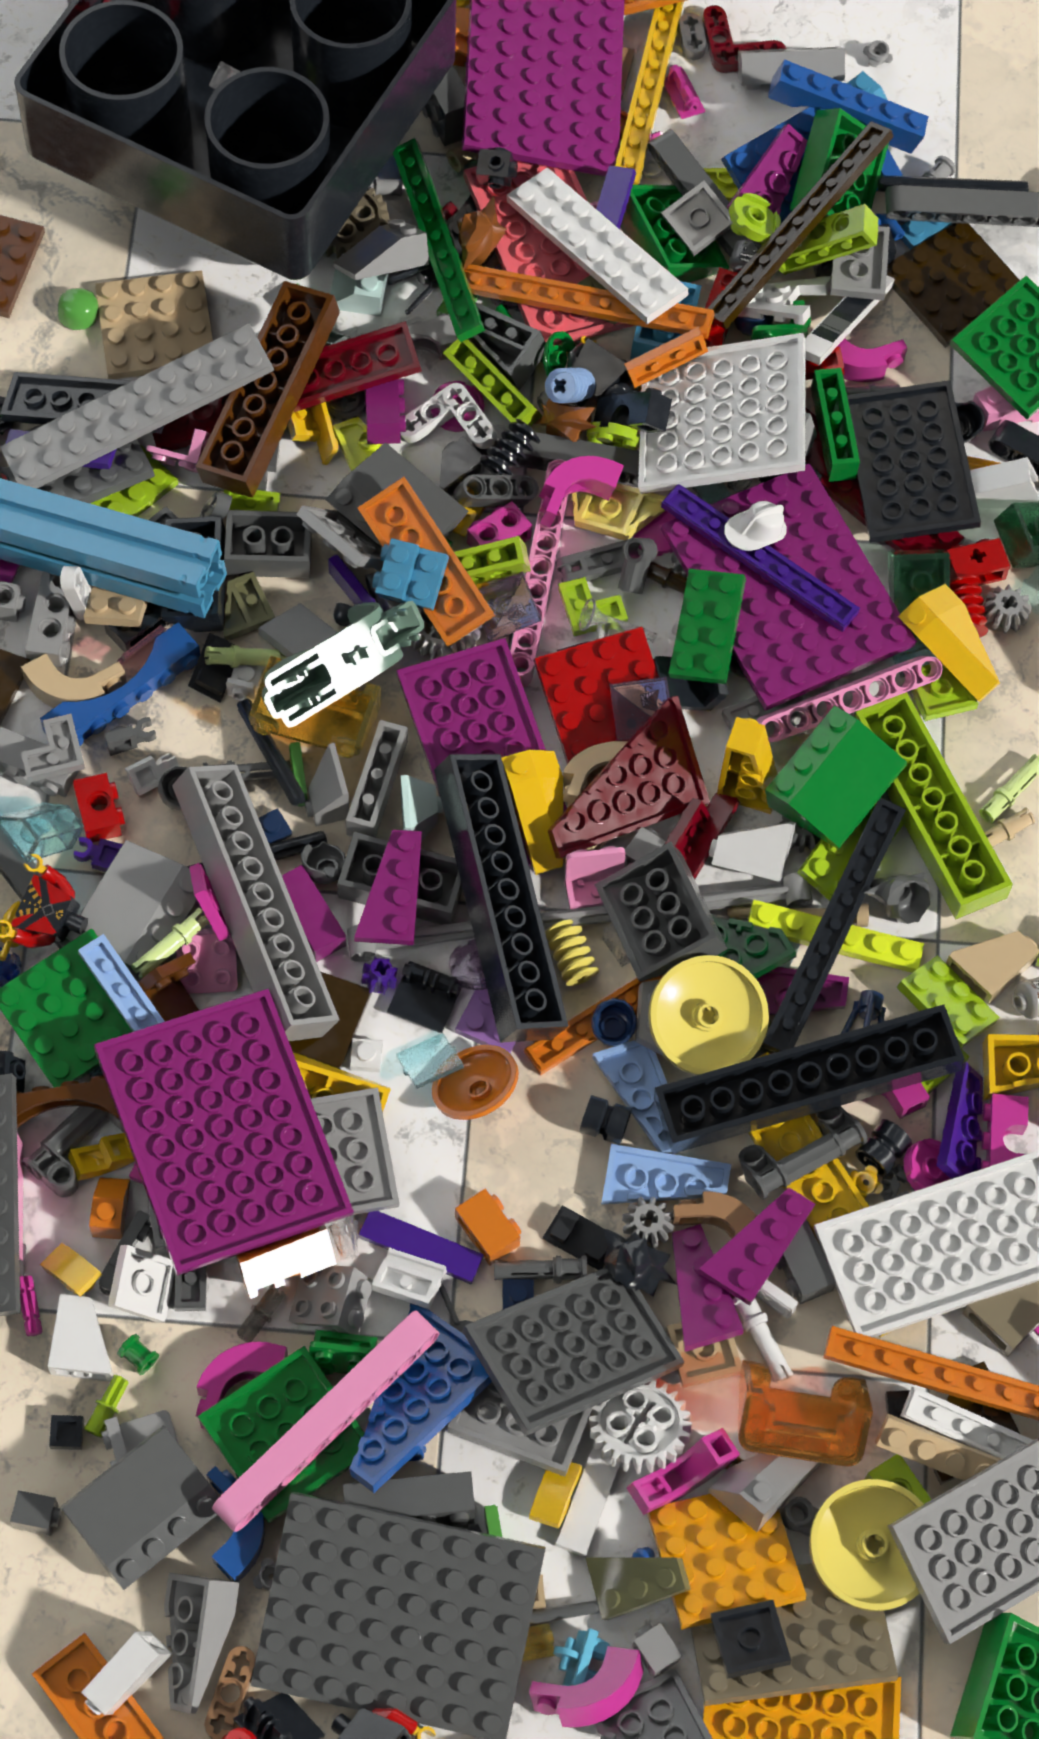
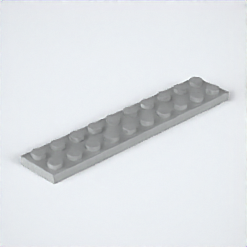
M248 323L0 446V449L17 483L39 488L274 371V368L253 328Z

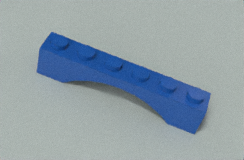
M785 59L772 77L768 98L790 107L841 108L852 117L867 125L871 121L889 128L894 136L889 142V146L909 154L913 153L925 137L929 116Z
M179 622L155 638L153 649L146 663L131 680L115 691L95 699L79 702H62L40 717L44 733L46 734L43 720L72 714L79 746H81L85 739L93 734L102 732L108 723L116 718L125 716L130 708L138 702L148 700L153 692L161 686L171 684L176 676L184 670L194 668L200 656L199 645Z

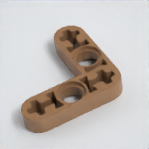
M246 1646L234 1647L227 1655L205 1718V1730L211 1739H221L229 1732L228 1730L221 1729L219 1734H215V1729L211 1725L212 1721H218L220 1717H224L225 1724L234 1728L235 1721L233 1718L241 1712L252 1680L256 1661L254 1653ZM241 1654H246V1659L250 1663L249 1667H242L239 1675L240 1678H246L244 1683L236 1678H226L227 1673L235 1675L237 1666L233 1659L240 1658ZM235 1685L239 1688L240 1696L235 1702L229 1703L222 1699L221 1691L225 1686Z

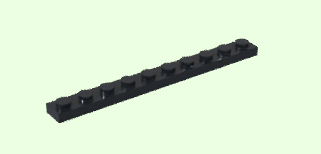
M883 798L877 801L761 1045L762 1047L776 1053L795 1046L866 896L864 892L868 891L906 809Z

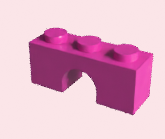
M992 1094L989 1103H984L982 1119L987 1121V1132L982 1134L981 1148L986 1150V1161L982 1160L981 1169L1026 1155L1010 1151L1005 1146L1003 1137L1010 1134H1024L1028 1126L1029 1097Z

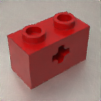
M986 538L966 546L961 544L955 545L946 551L943 561L949 582L961 576L974 575L981 579L979 586L1006 580L1010 569V563L1000 538L992 540Z

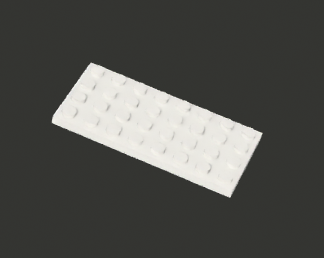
M1039 1150L815 1224V1234L836 1282L837 1291L853 1332L876 1337L1039 1281Z

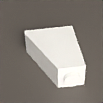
M1028 457L970 470L978 508H1039V478Z
M789 821L722 833L718 836L717 840H712L709 856L713 857L712 865L780 882L784 876L796 822Z
M72 1291L69 1292V1295L60 1294L48 1361L50 1374L111 1382L114 1374L91 1297H87L86 1293L79 1297Z
M150 1631L135 1632L82 1691L88 1698L85 1701L86 1705L97 1715L101 1713L104 1715L113 1714L173 1653Z

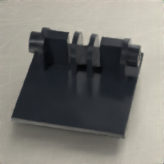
M409 961L408 964L405 963L401 974L403 976L387 1009V1013L442 1034L464 981Z
M280 1693L263 1703L260 1699L249 1697L243 1704L245 1711L233 1718L240 1728L251 1731L257 1739H321L325 1737L322 1730L291 1696Z

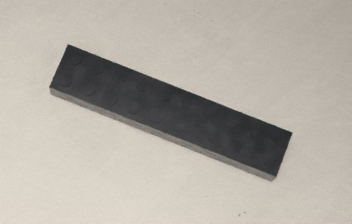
M450 754L434 769L500 1043L552 1040L569 1025L501 755Z
M943 1004L655 1087L654 1100L671 1152L675 1154L961 1071L964 1056L946 1007Z

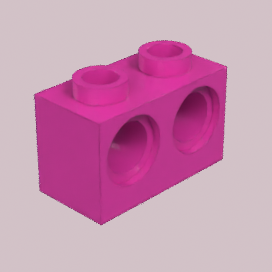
M511 501L505 506L500 505L495 508L491 515L483 520L478 519L474 521L467 529V544L471 548L519 536L525 543L531 539L532 524L514 502ZM511 523L514 526H505L504 524ZM488 537V538H491L492 540L485 541V540H482V538Z

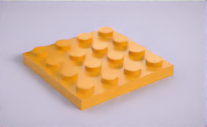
M712 1494L668 1503L647 1513L659 1557L682 1558L691 1590L672 1596L681 1630L711 1623L710 1614L769 1600H774L775 1607L806 1600V1592L779 1510L758 1532L753 1530Z

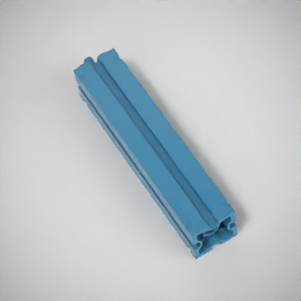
M0 478V559L57 576H61L63 566H79L88 584L184 613L191 612L194 616L205 618L213 602L212 595L214 591H219L227 575L224 560H220L222 550L219 540L209 537L203 538L199 534Z

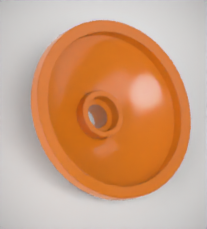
M477 1045L464 1049L447 1060L437 1072L432 1084L433 1101L444 1115L453 1119L470 1120L486 1116L502 1106L513 1093L519 1075L516 1061L507 1050L496 1045Z

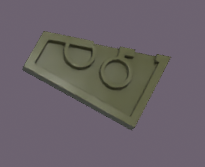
M585 1557L602 1620L616 1618L691 1590L682 1558Z

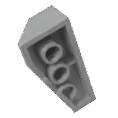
M810 1428L728 1468L708 1489V1492L753 1530L758 1532L834 1452L835 1448Z
M169 1573L164 1611L165 1617H170L171 1635L166 1636L167 1647H172L173 1664L168 1668L170 1709L196 1714L235 1616L239 1582Z

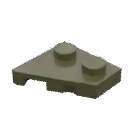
M254 571L227 582L224 639L230 641L255 631L275 618Z

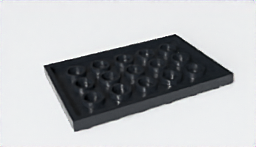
M951 381L847 395L860 459L856 477L869 542L875 543L980 528L981 519Z

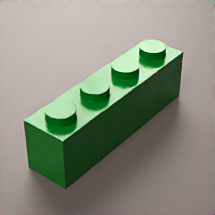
M842 368L814 370L811 393L828 481L854 480L858 473L860 459Z

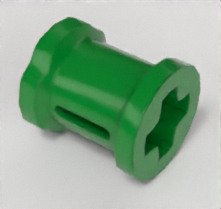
M134 1334L122 1344L117 1355L120 1358L125 1357L137 1368L136 1373L143 1375L155 1364L159 1354L156 1351L151 1352L139 1341L140 1336Z

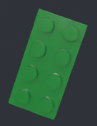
M689 569L669 669L670 678L719 684L727 683L746 582L745 574Z

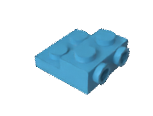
M391 538L389 545L385 544L381 551L380 559L384 561L381 572L376 571L373 578L372 586L376 588L375 593L380 598L399 603L414 601L417 607L433 611L449 556L444 553L420 548L417 544Z

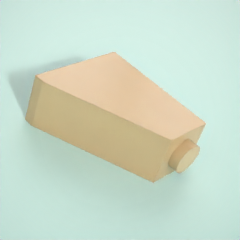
M1016 931L953 951L948 956L946 964L989 1005L1036 961L1039 949L1032 938L1024 936L1020 931Z

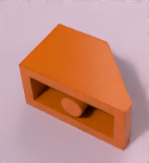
M99 1177L92 1199L89 1223L93 1238L121 1239L123 1237L130 1179Z

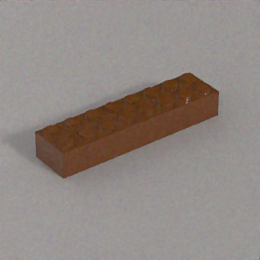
M283 282L257 337L274 371L230 393L195 466L203 483L247 497H254L340 314L334 295L291 282Z

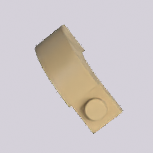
M46 653L21 666L24 680L33 694L53 708L62 702H79L104 696L127 683L125 670L119 661L86 678L65 676L56 669Z
M628 741L597 744L583 750L570 760L563 771V802H567V808Z

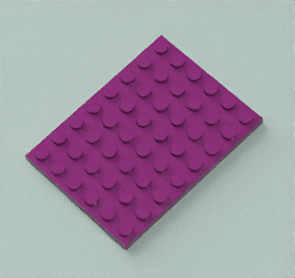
M470 0L462 150L479 153V149L492 150L495 147H501L511 151L513 159L517 161L606 177L609 166H615L619 152L624 0Z
M810 463L805 465V471L780 475L710 505L728 518L748 510L759 501L783 505L787 533L782 540L769 546L860 607L857 616L843 632L679 519H673L661 526L663 535L687 576L689 569L745 574L746 582L732 654L765 711L911 649L916 645L915 637L907 625L898 617L900 615L898 609Z
M269 989L94 1044V1050L176 1275L353 1215V1208Z

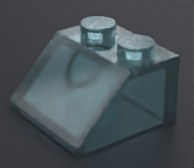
M39 803L0 815V828L26 863L37 860L29 854H37L44 858L72 849L84 828V825L69 805Z

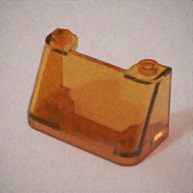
M742 1360L739 1379L738 1440L745 1450L845 1467L854 1466L862 1460L873 1415L866 1379L855 1377L840 1378L834 1383L830 1397L770 1388L771 1374L769 1369L762 1363Z

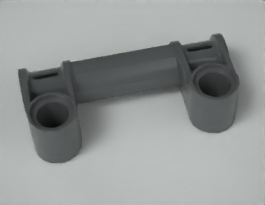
M79 1106L40 1142L41 1146L29 1158L24 1157L21 1161L33 1176L41 1180L59 1197H69L77 1191L79 1182L74 1168L64 1157L69 1153L70 1149H73L106 1117L124 1132L121 1121L110 1113L96 1108ZM69 1175L67 1181L63 1183L56 1182L60 1176Z
M841 1106L817 1112L816 1117L823 1137L779 1161H776L760 1145L745 1147L740 1151L738 1158L746 1182L761 1199L767 1198L768 1193L781 1186L787 1187L790 1183L839 1156L842 1157L846 1154V1150L859 1143L862 1145L867 1143L868 1138L860 1122L850 1116Z

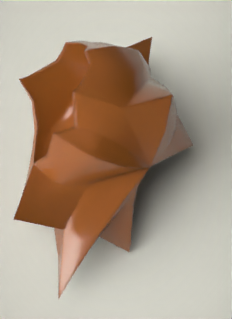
M494 195L482 211L465 214L457 220L459 230L458 242L462 248L463 269L465 270L470 264L481 265L505 234V230H507L498 223Z
M548 399L546 405H542L544 414L534 423L545 426L546 434L561 436L576 442L581 433L596 427L590 424L592 420L591 413L595 407L570 406L563 403H555Z

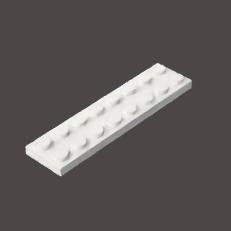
M548 167L506 195L508 204L646 324L688 296V288Z

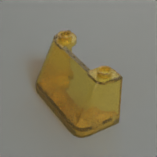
M270 656L249 714V722L253 726L254 731L262 735L274 734L327 749L328 744L335 743L338 755L344 758L358 756L382 705L381 686L367 683L362 691H359V687L297 725L288 727L282 718H274L268 712L262 700L266 672L283 660Z

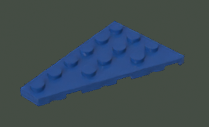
M412 1303L409 1305L410 1311L408 1315L417 1310L439 1332V1336L373 1403L368 1417L367 1428L358 1444L359 1450L350 1466L351 1476L373 1493L386 1483L492 1382L463 1333L429 1309Z

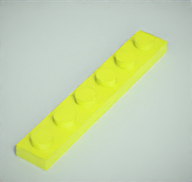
M753 900L748 922H752L754 926L768 929L769 927L780 928L790 942L809 946L822 917ZM851 925L838 954L913 973L920 968L924 943Z

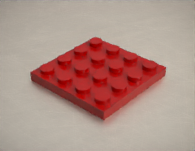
M642 626L534 658L533 661L567 764L578 753L594 745L613 741H629L650 718L611 688L657 681L656 666ZM629 719H634L636 727L629 729L626 722Z

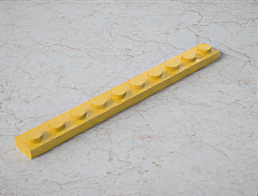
M684 1L654 9L615 164L616 167L635 169L636 176L633 185H639L648 151L647 144L650 142Z

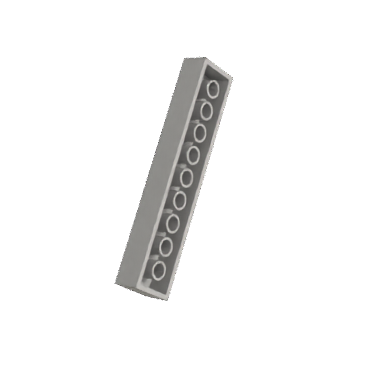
M234 764L188 767L172 786L253 993L269 989L288 1041L323 1037L339 1021V1017L238 766Z

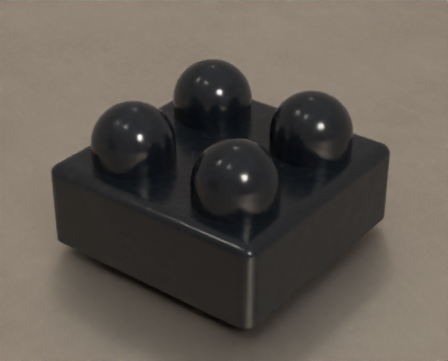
M73 0L18 72L14 84L26 149L33 158L239 255L254 264L260 265L287 279L300 280L307 277L317 265L455 61L456 0H111L104 3V0Z

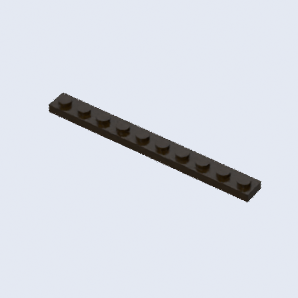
M870 121L707 308L714 310L712 323L725 329L730 326L894 137L891 129Z

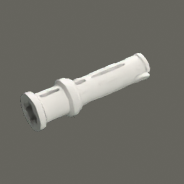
M737 1297L733 1298V1304L743 1321L742 1326L746 1332L751 1333L775 1383H781V1380L785 1381L792 1377L794 1374L791 1372L766 1324L768 1322V1315L762 1313L756 1299L749 1306Z

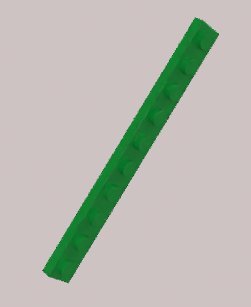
M413 138L397 146L393 155L418 227L427 234L428 256L455 334L459 341L463 342L485 331L422 150L416 138Z

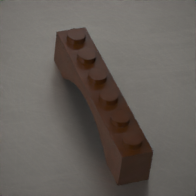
M104 1076L92 1077L89 1082L84 1083L66 1081L61 1083L60 1087L37 1086L32 1088L31 1092L21 1093L16 1091L17 1128L29 1119L46 1111L72 1106L96 1108L120 1119Z

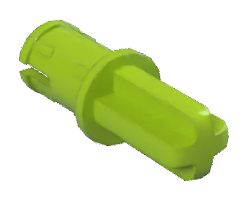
M119 1375L113 1376L102 1399H96L95 1403L97 1405L84 1430L102 1438L101 1432L107 1429L104 1420L112 1418L114 1413L118 1414L119 1412L116 1407L129 1384L127 1379Z

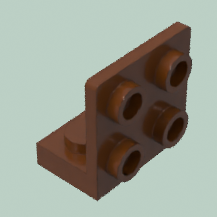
M190 952L155 968L137 982L164 1021L200 1011L180 981L189 974L187 969L196 963Z

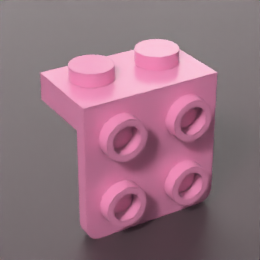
M195 429L188 456L147 445L146 451L153 454L152 459L162 464L175 467L176 462H179L178 466L198 473L195 466L211 434Z
M607 846L600 850H576L566 855L564 882L569 909L604 905L595 884L624 868L625 849L623 847Z
M213 928L201 929L192 937L190 944H184L176 951V958L190 952L196 961L187 969L189 974L180 980L189 994L233 992L237 989L236 947L231 934L229 938L219 941Z

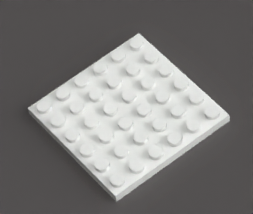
M798 333L707 347V353L642 384V392L646 391V388L658 389L662 391L663 396L672 399L666 431L646 433L640 430L638 477L640 493L673 490L677 484L687 488L805 471L804 334Z

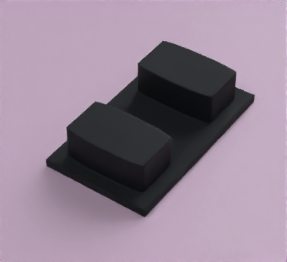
M209 633L188 687L220 703L227 688V679L231 678L234 668H231L230 665H206L205 659H209V657H204L205 649L207 646L230 648L231 645L235 644Z
M562 1205L542 1239L576 1258L587 1255L588 1265L597 1270L603 1269L608 1248L604 1229Z

